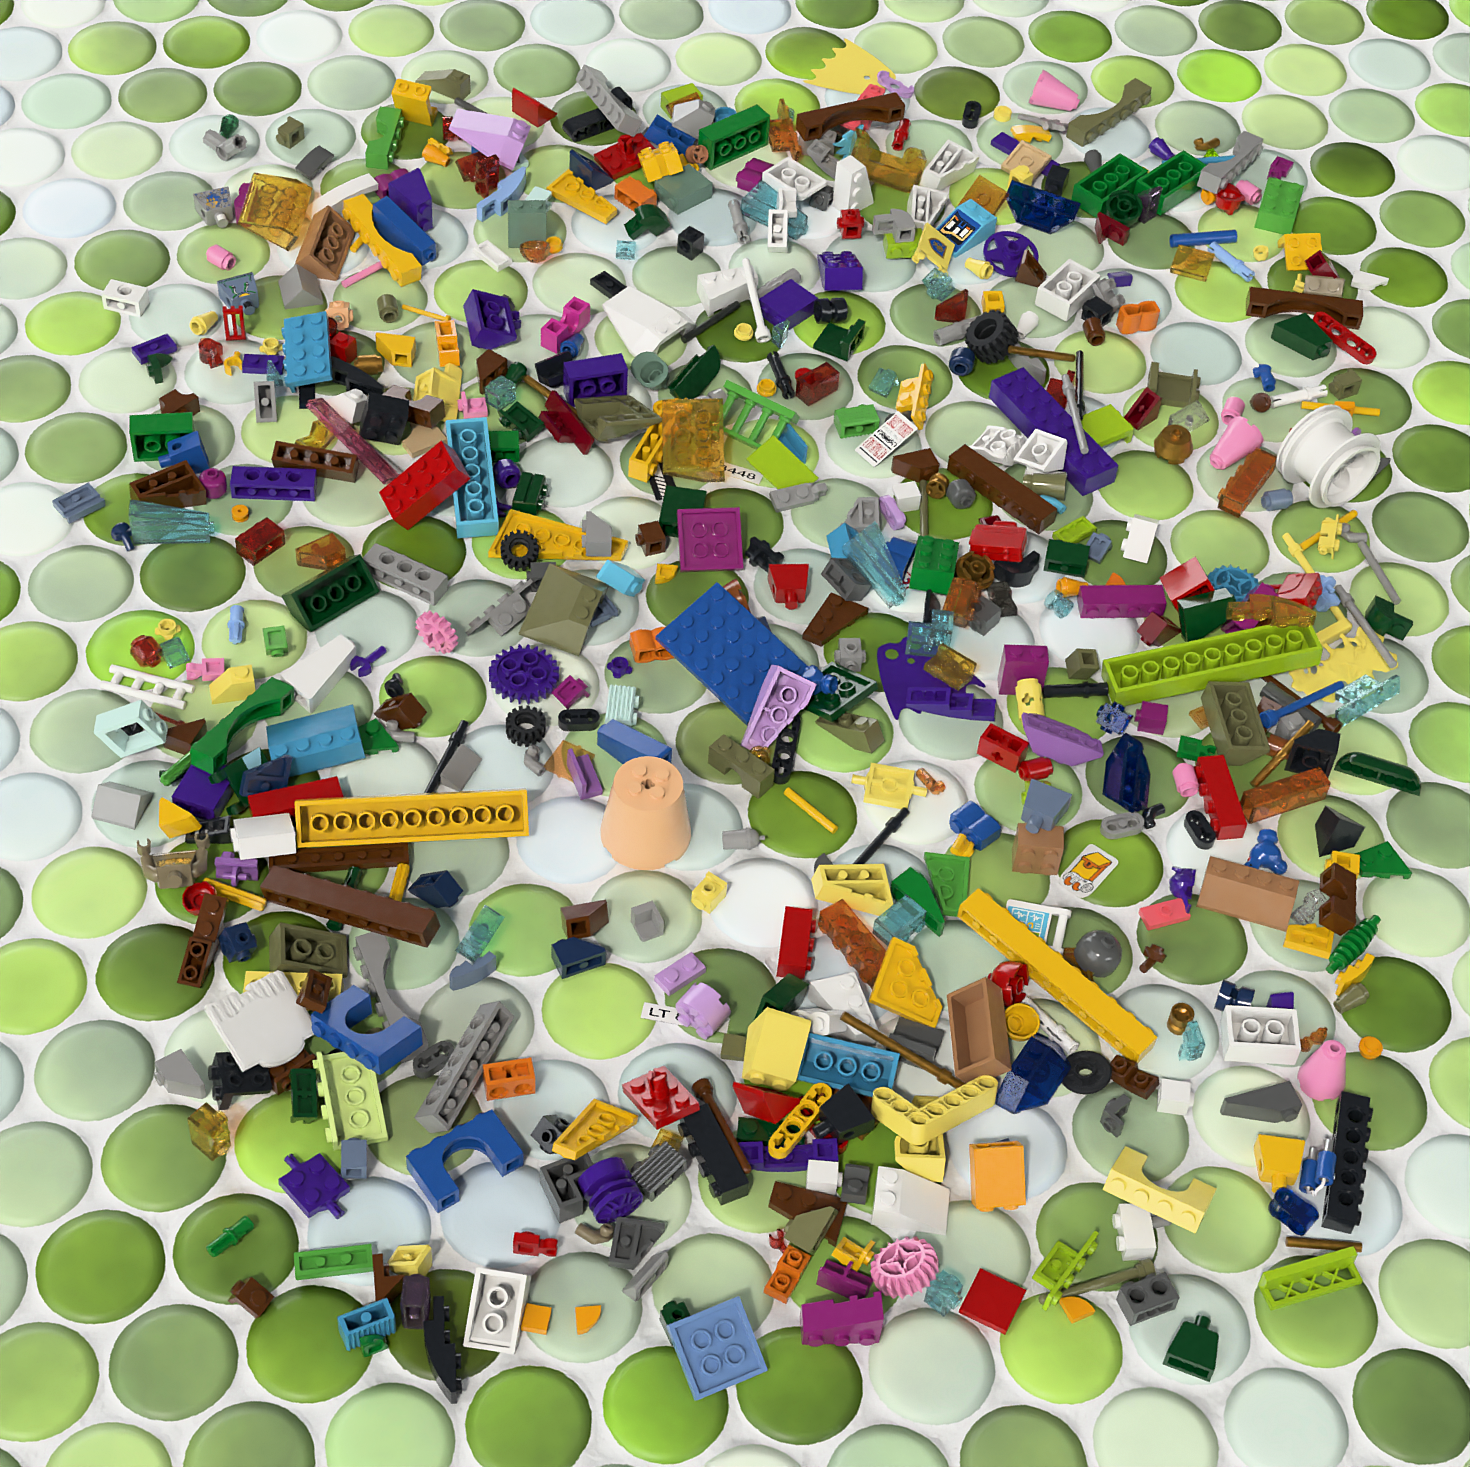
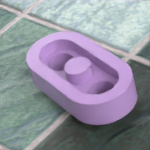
M890 495L879 497L880 511L893 530L903 528L906 517L897 507L895 499L891 498Z

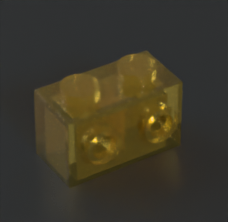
M206 1102L191 1114L187 1120L192 1144L213 1162L217 1157L223 1156L231 1146V1133L228 1129L227 1116L221 1110L216 1111Z

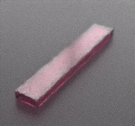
M323 398L308 400L306 407L353 454H356L358 459L383 484H388L399 476Z

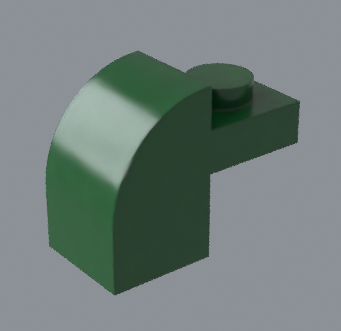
M645 204L635 208L636 215L624 224L628 236L633 241L647 229L657 237L670 226L666 214L659 207L652 204Z
M1376 595L1365 611V619L1372 629L1381 636H1384L1386 633L1403 641L1413 626L1412 620L1394 612V603Z

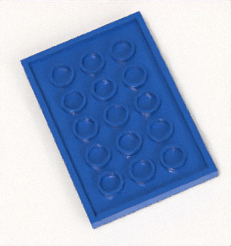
M718 582L655 637L657 642L747 726L771 665L780 666L799 676L808 667Z

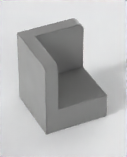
M653 900L631 908V923L642 942L663 935L664 921Z

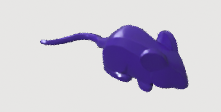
M1172 866V870L1176 873L1169 879V889L1173 896L1183 900L1186 913H1189L1191 904L1188 903V899H1191L1196 870Z

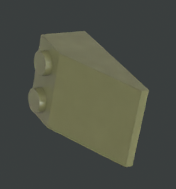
M280 922L269 936L270 972L279 970L282 972L308 973L311 968L320 973L343 974V978H346L348 976L346 935Z

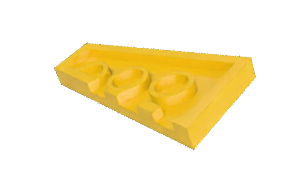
M570 169L546 187V190L552 191L554 198L605 224L617 215V208L603 196L595 194V190L592 187L588 188L584 185V181L581 178L573 176V172Z
M593 1099L553 1143L552 1151L564 1158L576 1160L636 1125L638 1116Z

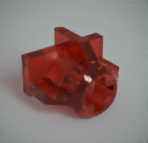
M201 338L198 344L200 361L209 364L211 369L223 365L220 355H223L222 344L211 338Z

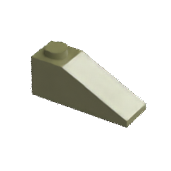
M456 69L425 71L415 81V83L431 86L432 91L454 100L457 97L464 100L471 93L470 75Z

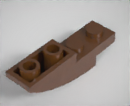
M204 893L193 936L189 937L177 980L178 984L201 989L220 943L218 938L224 930L225 924L223 921L229 903L228 898Z

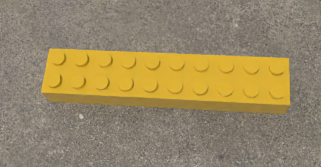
M526 788L295 800L297 848L529 836Z

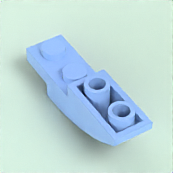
M521 167L497 183L498 190L496 192H493L490 196L477 203L478 220L483 222L495 213L501 217L508 212V200L520 199L526 185V167Z

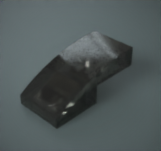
M1007 581L993 582L990 587L986 588L989 600L1002 608L1000 617L1017 615V606L1012 600V590Z

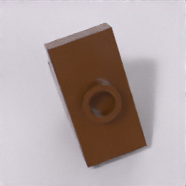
M174 389L159 398L161 414L192 412L195 415L200 412L199 397L194 393L181 394Z

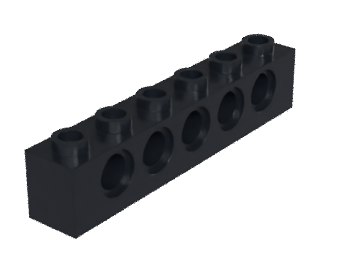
M1341 1091L1337 1100L1332 1140L1334 1141L1332 1152L1337 1156L1335 1179L1332 1185L1326 1186L1321 1224L1323 1228L1351 1234L1354 1226H1359L1362 1212L1358 1211V1205L1362 1204L1364 1190H1360V1187L1365 1181L1366 1169H1363V1163H1366L1369 1149L1365 1148V1143H1368L1371 1134V1128H1367L1368 1122H1371L1373 1108H1370V1097Z

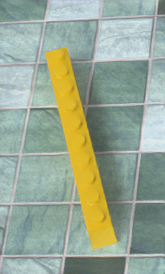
M978 888L960 904L957 917L1007 959L1026 964L1029 977L1126 1059L1138 1064L1153 1049L1157 1036L1149 1027L1142 1025L1131 1012L1124 1010L1113 997L1106 995L1095 982L1088 980L1077 967L1070 965L1059 952L1052 950L1041 937L1034 935L1023 922L1016 920L1006 908L998 905L988 893H984Z

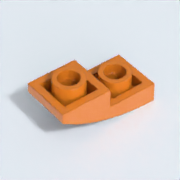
M788 1245L777 1263L776 1270L767 1282L763 1293L787 1304L811 1259V1255Z

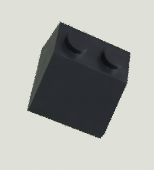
M1317 729L1294 739L1284 770L1328 781L1338 753L1341 734Z

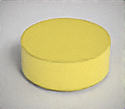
M998 106L994 109L993 117L999 122H1007L1011 119L1012 111L1007 106Z

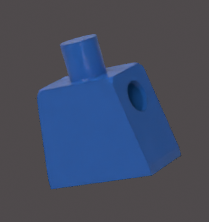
M198 431L169 441L167 443L169 454L158 456L161 468L187 460L195 474L210 469L208 455Z

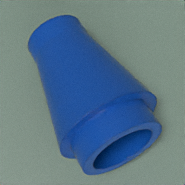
M576 333L563 341L560 346V352L570 351L572 358L576 357L584 342L583 336Z

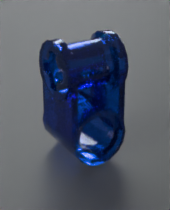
M1279 1188L1274 1195V1199L1268 1205V1210L1273 1217L1281 1221L1293 1233L1304 1236L1319 1218V1213L1314 1206L1305 1202L1288 1188Z

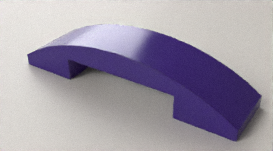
M837 1138L812 1139V1144L796 1145L790 1154L783 1159L773 1158L768 1152V1146H763V1141L738 1142L752 1170L798 1172L807 1170L808 1160L838 1162ZM775 1146L776 1149H779L780 1147H784V1146Z

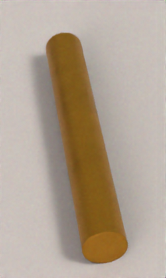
M1286 1237L1285 1241L1286 1247L1338 1251L1354 1246L1356 1252H1362L1361 1242Z

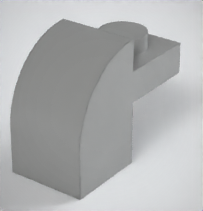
M890 209V214L874 215L872 226L874 235L892 233L895 243L914 241L916 226L909 213L900 209Z

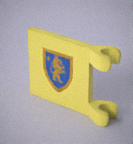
M927 222L924 225L912 260L916 264L925 257L939 267L934 278L940 282L942 277L945 278L948 275L947 268L955 244Z

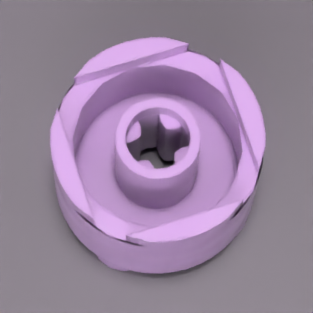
M695 982L675 1006L679 1013L677 1017L679 1022L685 1027L693 1026L696 1029V1033L705 1040L712 1036L730 1016L731 1010L727 1003L723 1005L719 1001L721 995L701 982L698 985Z

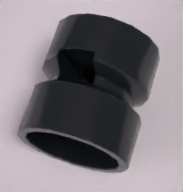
M843 297L831 298V300L828 298L816 299L813 309L816 323L827 324L830 321L832 323H844L848 313L846 300Z

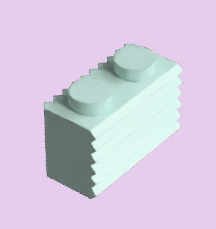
M610 685L605 724L614 719L631 728L632 725L636 726L637 712H634V708H639L640 696L636 695V688L634 686Z

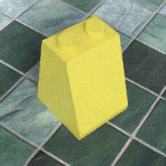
M767 1007L748 1026L742 1078L749 1080L753 1084L770 1086L776 1091H787L796 1082L811 1027V1020Z

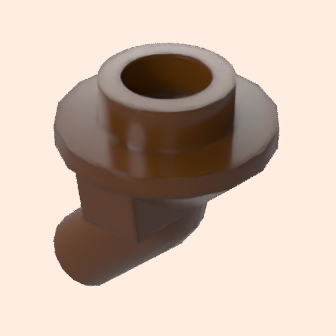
M1154 944L1151 947L1145 946L1143 955L1148 958L1139 966L1140 971L1146 973L1156 962L1163 963L1167 955L1163 954L1164 949Z

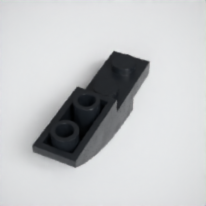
M433 1296L434 1320L423 1321L426 1355L431 1372L442 1393L451 1404H457V1394H462V1378L456 1377V1369H461V1353H456L455 1343H450V1329L445 1330V1322H450L449 1306H444V1296Z

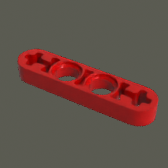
M1315 313L1312 320L1331 338L1334 344L1362 364L1368 365L1373 362L1377 355L1374 347L1327 313ZM1331 330H1337L1341 335H1334ZM1347 341H1353L1356 346L1348 345Z

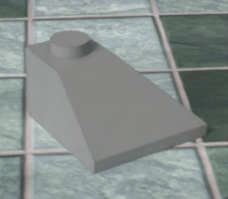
M700 99L674 105L672 126L698 139L699 129L712 124L715 117V107L710 102Z

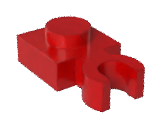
M528 1231L522 1233L515 1232L513 1253L539 1256V1253H542L549 1257H556L558 1240L554 1238L540 1239V1235H535Z

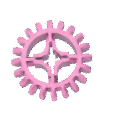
M906 1236L904 1240L897 1238L896 1242L892 1244L888 1242L886 1248H880V1254L874 1255V1261L871 1262V1277L876 1288L885 1296L890 1295L893 1299L897 1296L903 1299L906 1295L913 1297L915 1292L919 1291L922 1293V1288L930 1287V1281L936 1280L935 1275L939 1272V1259L934 1248L925 1239L919 1240L917 1236L912 1239Z

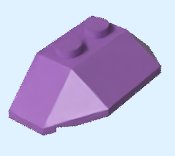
M1023 712L1022 722L1032 751L1038 756L1053 759L1059 764L1075 766L1101 758L1104 755L1100 740L1092 739L1088 734L1077 728L1037 713Z

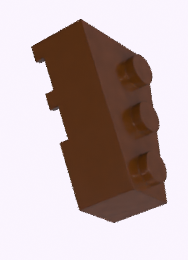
M187 460L129 483L130 498L140 513L206 505V490Z

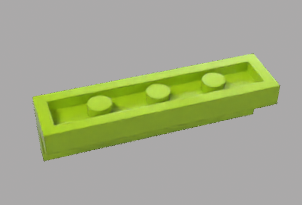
M1354 1246L1263 1272L1258 1286L1272 1311L1359 1285L1363 1280L1354 1264L1358 1254ZM1348 1268L1353 1278L1345 1280L1338 1277L1337 1273L1339 1270ZM1323 1276L1330 1279V1285L1323 1287L1314 1283L1315 1278ZM1298 1282L1309 1287L1307 1292L1302 1294L1291 1288L1293 1284ZM1274 1289L1286 1293L1285 1298L1274 1301L1270 1291Z

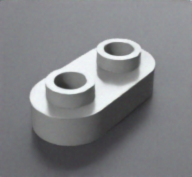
M1136 812L1108 816L1102 820L1100 832L1107 839L1137 835L1143 829L1144 818Z

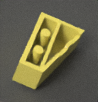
M884 864L819 865L811 879L815 899L884 918L893 905Z

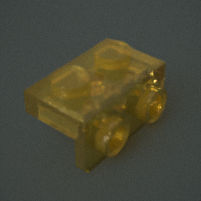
M942 643L939 645L937 654L925 663L923 670L959 691L972 680L977 663Z

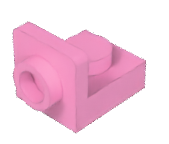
M465 391L461 392V399L457 400L458 410L459 412L462 411L464 419L488 417L485 397L466 399Z

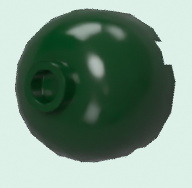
M1129 190L1112 192L1105 205V215L1127 227L1134 225L1140 218L1143 209L1141 199L1137 194L1129 193Z

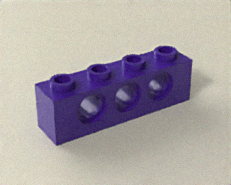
M233 466L230 480L231 497L237 499L315 502L317 490L316 469Z

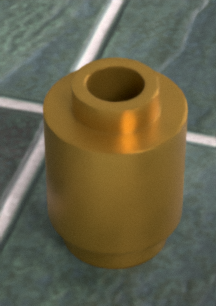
M376 354L357 356V360H354V366L368 375L383 372L381 356H376Z

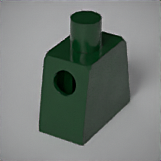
M1198 1315L1194 1324L1184 1321L1166 1353L1163 1365L1210 1382L1216 1367L1219 1339L1217 1332L1209 1330L1211 1320L1206 1316Z

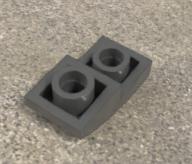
M319 145L310 151L295 169L304 177L312 180L320 169L324 170L333 159L334 154Z

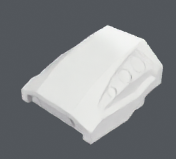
M987 426L983 434L969 447L989 461L1012 466L1015 463L1013 458L1025 444L1024 437L1017 435L1015 430H1008L1005 427Z

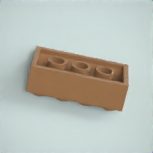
M327 205L313 215L295 264L315 274L319 279L336 281L355 234L352 225Z
M1210 856L1196 907L1286 932L1296 899L1299 880Z

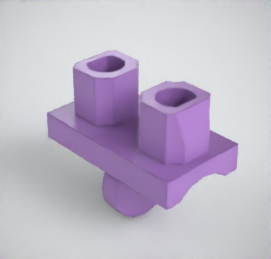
M226 851L222 852L221 857L215 858L216 878L231 880L233 887L238 886L239 880L258 881L259 868L256 858L240 860V858H235V854Z

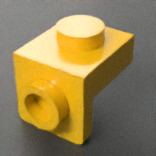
M843 1237L834 1249L832 1256L843 1265H848L849 1261H852V1269L858 1271L863 1264L868 1266L875 1252L871 1250L875 1242L870 1240L865 1249H863L846 1237Z

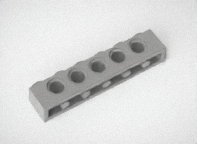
M500 1001L480 1005L414 1117L429 1133L449 1131L481 1076L483 1064L489 1062L512 1022L514 1016Z

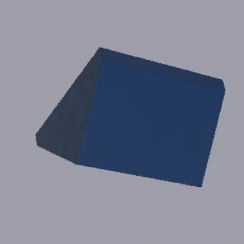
M573 149L570 151L569 169L573 172V176L581 178L584 181V185L588 188L592 187L596 191L613 183L614 179L593 160Z

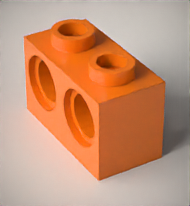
M532 1058L483 1064V1083L487 1101L535 1094V1073Z

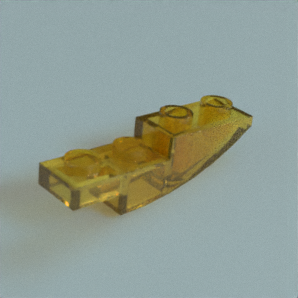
M1249 594L1247 602H1228L1226 619H1233L1234 621L1255 619L1261 621L1269 618L1270 626H1277L1278 628L1288 626L1308 627L1314 625L1316 612L1305 605L1286 598L1263 594Z

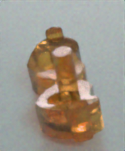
M1326 1027L1318 1028L1309 1037L1300 1039L1301 1051L1309 1052L1313 1044H1323L1327 1037L1328 1029Z

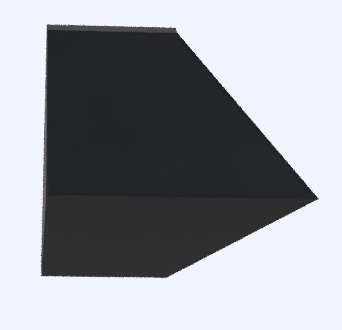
M1326 805L1315 824L1319 857L1332 854V851L1339 852L1355 847L1365 827Z

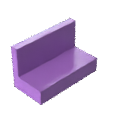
M568 749L567 767L580 799L584 800L602 795L603 789L589 755L575 757L573 749Z

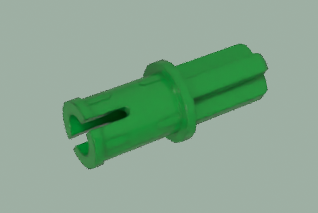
M243 1216L231 1227L224 1228L223 1234L208 1244L206 1250L212 1257H216L231 1245L236 1246L238 1240L254 1229L253 1222L247 1216Z

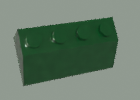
M361 554L349 556L283 594L282 598L291 615L309 632H312L379 593L380 590Z

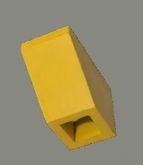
M376 332V350L391 365L412 368L416 353L415 337Z

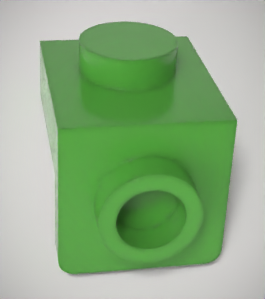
M284 625L262 628L266 655L281 657L284 653H288Z

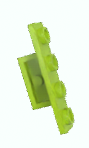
M1094 1231L1079 1253L1058 1240L1034 1272L1032 1279L1051 1291L1043 1304V1310L1047 1311L1051 1304L1056 1306L1063 1295L1061 1292L1063 1287L1068 1289L1074 1281L1075 1276L1073 1273L1075 1271L1081 1272L1087 1262V1259H1085L1086 1255L1092 1256L1099 1245L1096 1242L1099 1232Z

